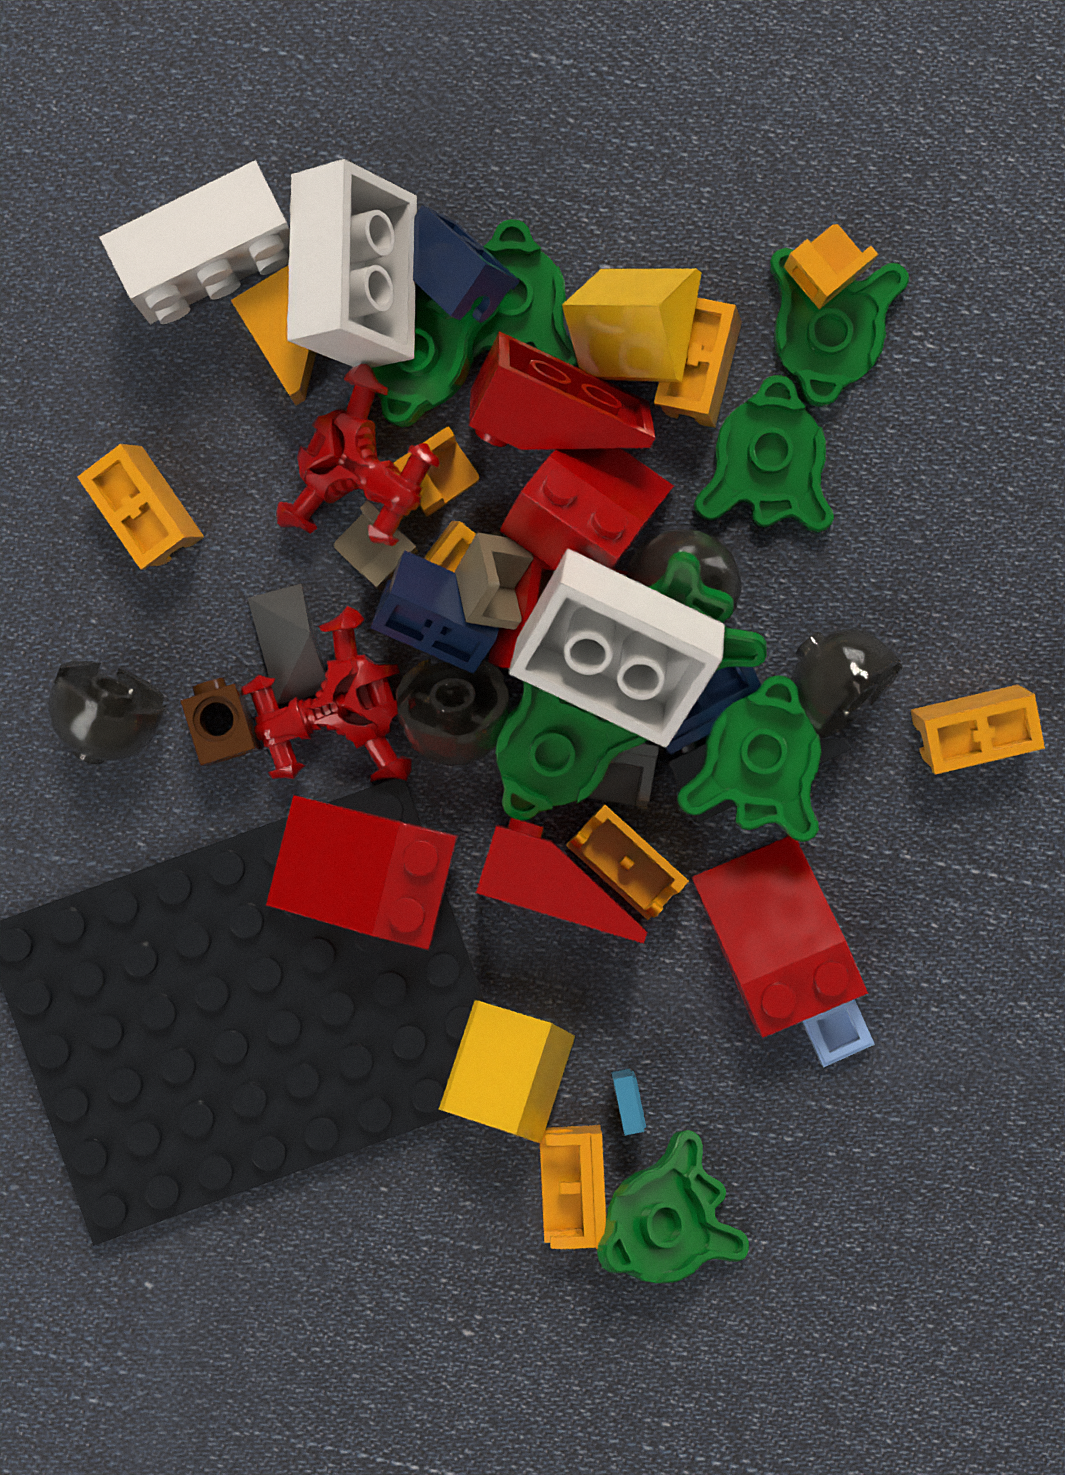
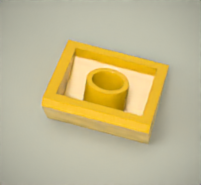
M600 269L562 304L579 369L603 380L682 382L702 272L698 269Z
M474 1000L439 1110L541 1144L575 1035L553 1023Z

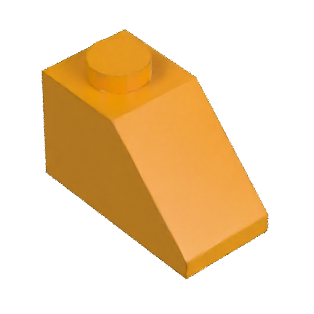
M287 265L233 298L231 302L295 406H297L306 399L317 352L287 341L289 266Z

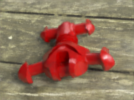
M360 364L353 367L344 377L346 382L354 386L347 409L334 410L326 415L318 416L312 423V426L317 430L308 447L300 446L297 460L300 478L306 484V487L293 504L281 501L278 503L276 510L277 524L281 527L301 528L311 534L317 529V525L311 516L324 500L327 503H334L349 492L361 489L369 501L384 504L374 524L367 526L370 541L392 547L400 541L393 535L404 515L408 516L411 510L415 511L421 503L422 495L420 493L423 487L420 485L430 466L439 468L440 461L432 453L427 443L411 445L408 452L411 455L401 472L390 460L382 462L378 460L375 423L367 418L375 394L379 393L387 396L388 389L378 382L373 369L368 364Z
M348 605L330 622L318 626L322 632H332L335 660L327 661L326 679L321 683L322 689L315 693L316 698L313 700L309 698L305 701L301 699L299 701L295 697L289 701L287 707L279 709L272 689L276 678H268L258 674L251 682L241 687V696L251 694L258 715L255 717V735L259 741L262 740L265 747H269L276 768L268 772L272 779L296 778L299 771L305 765L297 762L290 739L300 737L302 740L311 739V734H314L316 730H321V727H326L328 731L336 730L338 735L345 736L347 741L353 742L357 749L365 745L378 768L371 775L370 782L388 778L407 781L412 771V759L405 756L397 757L385 737L386 734L391 732L394 718L411 704L408 696L394 700L387 679L389 676L400 673L398 664L375 663L367 658L365 654H357L354 629H359L365 619L358 610Z

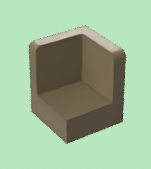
M367 500L360 507L362 514L335 541L334 548L381 592L385 588L388 579L392 580L403 551L406 550L415 555L419 552L416 546L398 529L393 536L400 541L392 547L371 542L367 526L374 524L380 511Z
M477 532L455 570L466 622L512 630L517 629L522 621L515 587L533 560L532 553L510 538Z

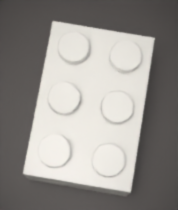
M345 159L291 174L287 341L352 367L368 364L371 368L414 359L415 282L413 281L414 216L417 213L416 195Z
M256 160L100 236L129 298L150 324L158 320L161 324L176 321L189 313L191 310L190 304L207 296L210 299H219L227 296L240 287L239 280L257 271L261 275L273 273L286 266L289 261L290 230Z
M567 549L517 638L509 674L667 748L722 661L725 624Z

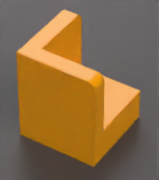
M833 224L812 242L807 239L793 250L784 268L818 309H821L870 268L878 253L872 246L861 252L838 224Z
M449 426L423 442L430 446L432 453L440 461L439 468L430 466L420 485L423 488L420 493L422 499L419 507L426 517L479 482V474L457 444L456 437ZM407 453L394 462L400 472L403 470L411 453Z

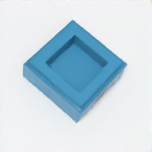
M625 1069L611 1072L624 1135L644 1132L646 1123L634 1071Z

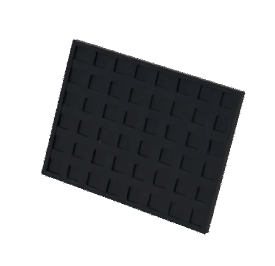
M394 778L327 802L423 827L408 783L405 780ZM286 817L0 920V983L93 1246L454 1115L439 1110V1106L474 1000L484 1003L486 1001L446 889L432 945L429 950L367 935L267 906L266 903L288 819Z

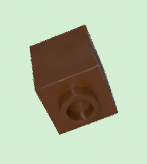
M224 677L193 686L194 696L180 700L201 766L215 765L262 750L254 732V723L245 695L241 696L242 686L235 683L227 686ZM225 704L233 713V725L226 734L215 736L209 731L206 718L214 706Z

